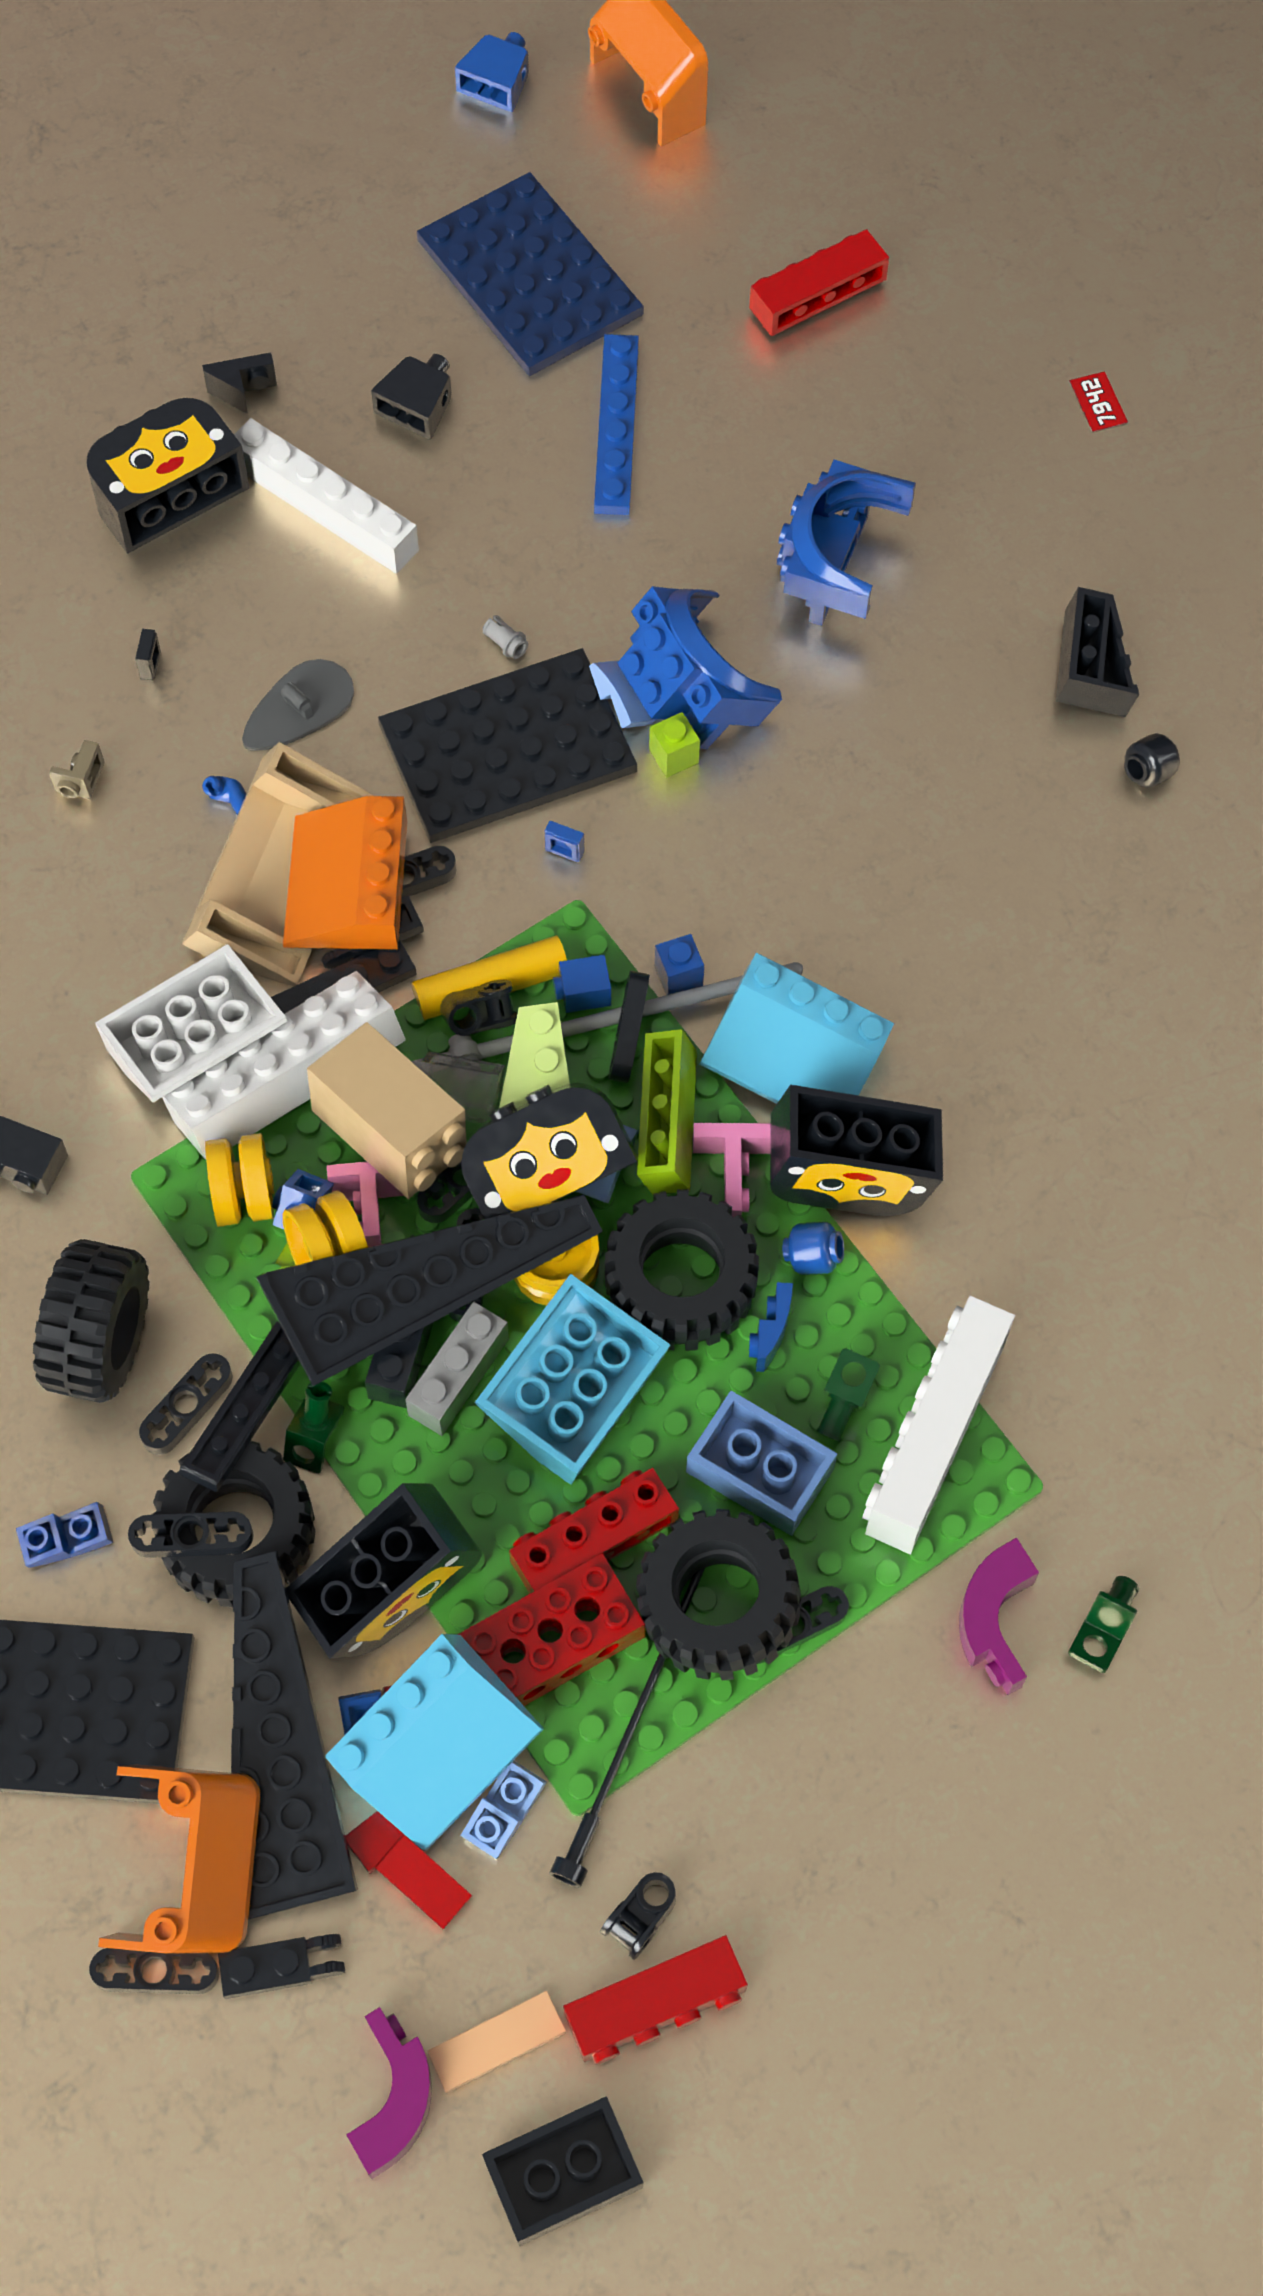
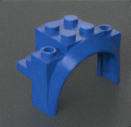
M833 460L828 473L822 472L817 484L808 483L803 496L797 495L791 509L793 519L790 524L784 523L778 543L782 547L777 558V565L781 566L780 581L784 582L783 593L806 600L805 606L810 607V623L822 626L830 608L866 619L870 610L869 603L873 585L845 573L868 519L870 506L909 516L913 506L915 482ZM843 510L842 516H841V515H838V514H835V513H837V512Z
M652 586L631 611L640 627L630 637L633 645L617 662L650 718L665 720L683 712L700 739V749H708L729 725L759 726L781 702V691L778 688L756 682L735 669L713 648L699 629L697 617L713 598H718L720 595L713 590L673 589Z

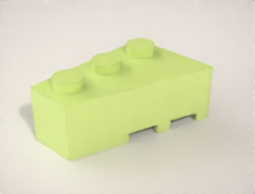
M558 1002L518 1008L499 1108L511 1102L518 1108L528 1103L526 1099L528 1094L548 1084L552 1091L570 1084Z

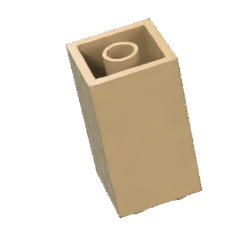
M368 1022L364 1023L307 1067L312 1111L407 1199L418 1191L428 1189L435 1181L436 1176L447 1167H454L461 1162L463 1151L467 1144L465 1109Z

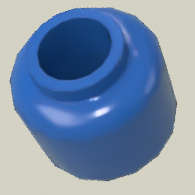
M828 1222L798 1223L792 1228L789 1237L783 1240V1257L786 1262L790 1261L794 1271L798 1274L831 1273L836 1268L837 1263H841L844 1258L843 1236L840 1231H835L834 1227Z

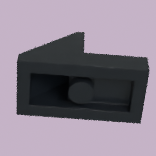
M271 352L202 365L207 393L245 413H248L245 391L262 390L266 387L277 386Z

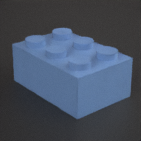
M730 1391L687 1456L686 1473L792 1536L833 1472L837 1453L742 1396Z

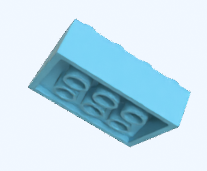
M756 952L746 968L699 1065L776 1104L790 1085L859 1096L894 1023Z
M570 1274L480 1394L475 1404L539 1463L572 1485L662 1361L670 1344Z
M441 1634L325 1755V1758L356 1793L419 1848L427 1851L544 1728L461 1635Z

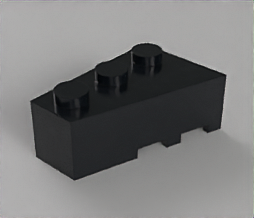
M1078 587L1065 609L1056 702L1126 717L1140 694L1137 684H1133L1129 669L1131 660L1129 654H1125L1121 639L1123 630L1113 594Z

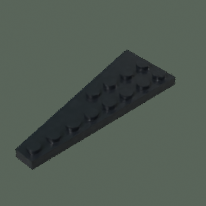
M580 1195L265 1272L255 1278L311 1385L315 1386L603 1232L585 1195Z
M277 1551L235 1561L233 1570L234 1644L232 1658H234V1687H232L231 1773L250 1776L256 1781L260 1789L248 1920L358 1890Z

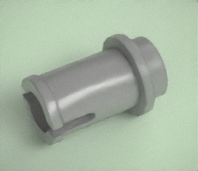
M498 615L493 616V619L489 618L483 626V634L498 644L506 657L517 659L526 652L528 648L526 635L522 632L514 631Z

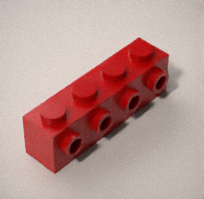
M867 229L855 235H849L841 242L827 249H820L812 256L798 263H792L769 277L759 279L755 284L751 285L749 308L771 336L776 335L887 280L889 256Z
M653 1467L644 1473L641 1470L630 1473L622 1479L620 1487L609 1493L603 1490L592 1495L586 1500L585 1507L573 1514L570 1511L563 1512L549 1522L550 1527L538 1534L529 1532L513 1543L514 1548L509 1550L510 1562L529 1594L602 1553L607 1561H610L678 1520L679 1508Z
M727 1935L563 2005V2009L583 2061L587 2062L594 2059L595 2064L598 2065L620 2055L618 2048L635 2041L636 2046L639 2047L661 2037L659 2030L675 2023L677 2029L699 2021L702 2018L700 2012L716 2005L718 2011H722L742 2001L740 1994L746 1992L748 1984Z

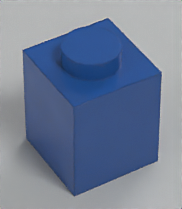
M692 934L655 945L654 966L666 995L703 986L704 963Z
M605 954L559 962V976L553 977L556 1000L563 999L566 1013L611 1006V984Z

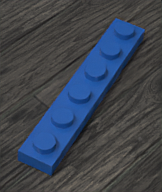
M604 334L594 514L630 515L639 335Z

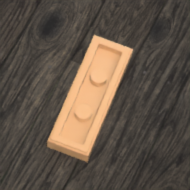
M545 1991L431 2048L427 2052L447 2094L566 2034V2030L548 1992Z

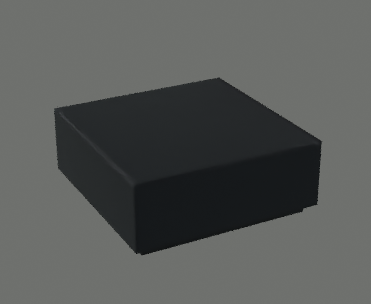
M142 628L135 657L140 679L151 681L155 678L161 653L157 633L152 629Z

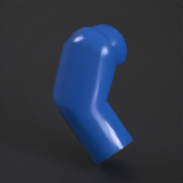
M209 776L202 784L206 795L217 801L231 803L236 815H238L247 795L238 780L223 776Z

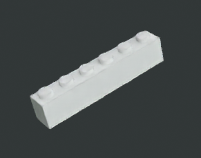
M252 418L234 434L242 445L247 477L395 574L419 551L417 525Z

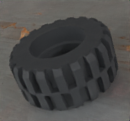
M677 1189L676 1196L668 1197L666 1191H662L653 1195V1202L647 1203L645 1199H642L633 1205V1215L624 1213L617 1221V1230L611 1231L607 1241V1252L605 1253L606 1295L610 1296V1302L670 1344L668 1350L673 1351L675 1344H685L686 1351L697 1350L698 1342L704 1340L708 1346L720 1342L721 1332L724 1331L730 1335L739 1326V1318H746L751 1309L752 1298H755L759 1271V1256L756 1255L757 1243L754 1235L747 1233L748 1224L741 1215L733 1218L732 1206L723 1200L717 1205L712 1202V1195L700 1192L699 1197L688 1196V1189ZM672 1244H688L704 1250L715 1260L719 1267V1278L709 1289L700 1294L689 1297H676L665 1294L652 1286L644 1276L643 1266L648 1257L660 1248Z
M80 1239L70 1243L61 1252V1258L56 1261L53 1273L48 1278L45 1287L46 1292L41 1300L39 1319L36 1322V1339L33 1343V1354L35 1355L33 1369L36 1372L35 1377L46 1391L102 1403L116 1397L119 1393V1388L124 1386L127 1374L131 1371L134 1364L135 1354L138 1352L149 1300L147 1298L150 1283L148 1280L149 1269L145 1258L136 1250Z
M250 1441L218 1492L181 1476L180 1470L177 1473L169 1470L163 1478L166 1488L164 1491L158 1490L153 1501L156 1512L151 1515L202 1513L213 1500L233 1492H247L260 1496L268 1502L273 1513V1522L267 1535L259 1544L243 1553L234 1555L161 1557L170 1575L175 1577L178 1585L186 1592L194 1591L197 1599L206 1603L211 1602L213 1598L218 1600L220 1606L233 1607L234 1562L273 1551L278 1552L284 1581L290 1585L298 1577L296 1568L298 1565L305 1566L311 1555L308 1547L314 1543L315 1539L313 1524L315 1517L305 1482L300 1479L298 1470L290 1461H283L281 1453L271 1447L264 1452L261 1449L260 1443ZM189 1453L182 1457L180 1460H178L180 1467L189 1455ZM195 1524L187 1525L181 1530L179 1540L183 1544L193 1545L199 1542L196 1537ZM172 1526L166 1527L168 1535L155 1534V1537H166L168 1545H173L171 1538Z
M717 1509L716 1516L706 1517L704 1510L692 1513L694 1520L684 1524L680 1518L671 1523L672 1532L668 1536L660 1532L652 1541L655 1551L653 1553L645 1552L640 1564L643 1573L637 1575L636 1588L639 1594L637 1602L650 1640L654 1641L657 1651L664 1659L671 1658L674 1667L684 1673L692 1668L695 1670L696 1677L707 1680L710 1679L711 1672L719 1673L721 1681L733 1680V1672L744 1669L746 1676L758 1672L756 1663L764 1659L767 1664H770L778 1657V1646H788L793 1637L791 1628L798 1625L801 1614L799 1608L801 1592L794 1559H791L789 1548L783 1539L775 1538L774 1529L765 1522L756 1526L752 1515L741 1512L738 1518H733L729 1509ZM729 1564L750 1572L757 1580L759 1595L753 1607L740 1619L725 1625L711 1626L698 1623L684 1614L680 1605V1595L685 1584L697 1571L712 1565Z

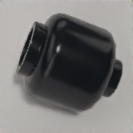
M1159 733L1148 735L1133 743L1126 750L1124 758V768L1127 776L1133 782L1146 788L1156 786L1171 778L1178 771L1180 765L1176 745L1168 737Z

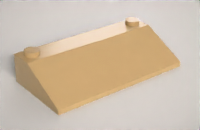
M278 742L263 756L182 944L205 957L228 944L251 973L291 986L298 985L313 948L283 947L295 816L360 797L374 795Z

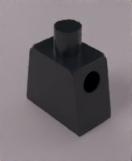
M433 354L428 362L424 363L411 356L405 357L371 390L373 412L430 440L451 399L450 376L446 373L450 368V364L447 359L440 354Z

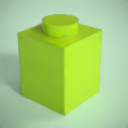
M683 712L650 726L649 751L666 778L699 764L700 739Z

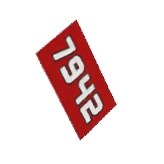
M1105 371L1069 380L1092 432L1128 423Z

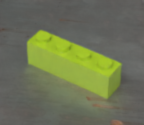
M683 1029L645 1034L637 1176L652 1195L662 1191L675 1193L677 1189H688L690 1191L697 1050Z

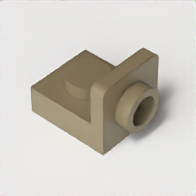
M84 740L80 752H76L72 757L70 770L51 767L49 775L55 791L68 798H76L78 796L91 799L105 763L99 743Z

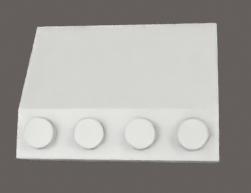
M227 944L95 1022L107 1051L124 1074L152 1102H155L288 1021L279 1007Z

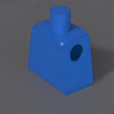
M510 32L505 40L492 35H485L455 66L456 91L512 113L529 72L528 51L524 48L526 44L524 38L516 32Z

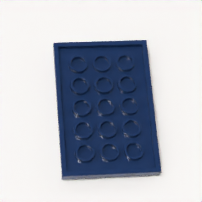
M531 172L417 230L418 242L529 377L604 337V334H609L639 318L644 313L642 303Z

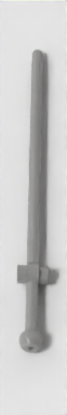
M798 962L782 965L799 975L803 973V966ZM742 976L646 1000L642 1017L734 994ZM621 1007L561 1022L563 1038L618 1024ZM456 1034L449 1039L450 1049L448 1052L411 1062L424 1073L453 1067L458 1070L460 1077H473L481 1071V1059L510 1052L513 1035L477 1044V1042L472 1041L471 1035L460 1036Z

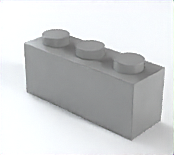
M473 1302L405 1399L408 1416L443 1436L509 1340L508 1322Z

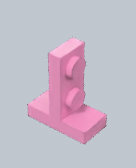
M694 1123L693 1153L724 1154V1202L732 1206V1217L742 1215V1212H749V1188H742V1176H749V1154H770L771 1124Z
M368 1162L327 1165V1179L334 1183L332 1192L337 1190L342 1192L349 1201H353L356 1215L362 1214V1222L360 1224L368 1247L380 1245L381 1231L378 1198L404 1195Z

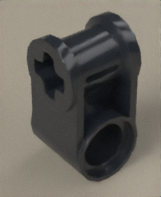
M494 980L477 987L452 992L442 1000L440 1013L450 1029L460 1036H469L490 1029L511 1026L516 1023L518 1014L516 1011H513L510 992L513 990L512 982L509 980ZM462 1007L469 1008L468 1014L463 1019H453L458 1009Z
M653 1872L645 1875L628 1897L611 1913L603 1924L600 1933L604 1936L610 1934L630 1951L629 1956L635 1960L650 1943L659 1926L675 1906L676 1890L672 1880L663 1873ZM661 1885L665 1887L669 1893L667 1901L659 1906L648 1904L644 1899V1893L650 1886ZM622 1924L625 1925L628 1929H630L633 1933H635L636 1936H634L631 1932L624 1928Z

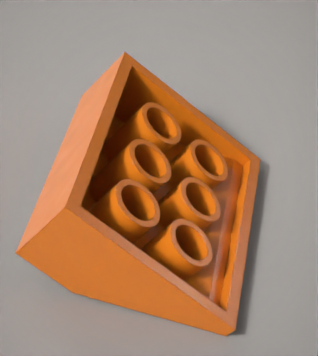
M364 796L295 816L283 937L284 948L398 950L408 823L404 796Z

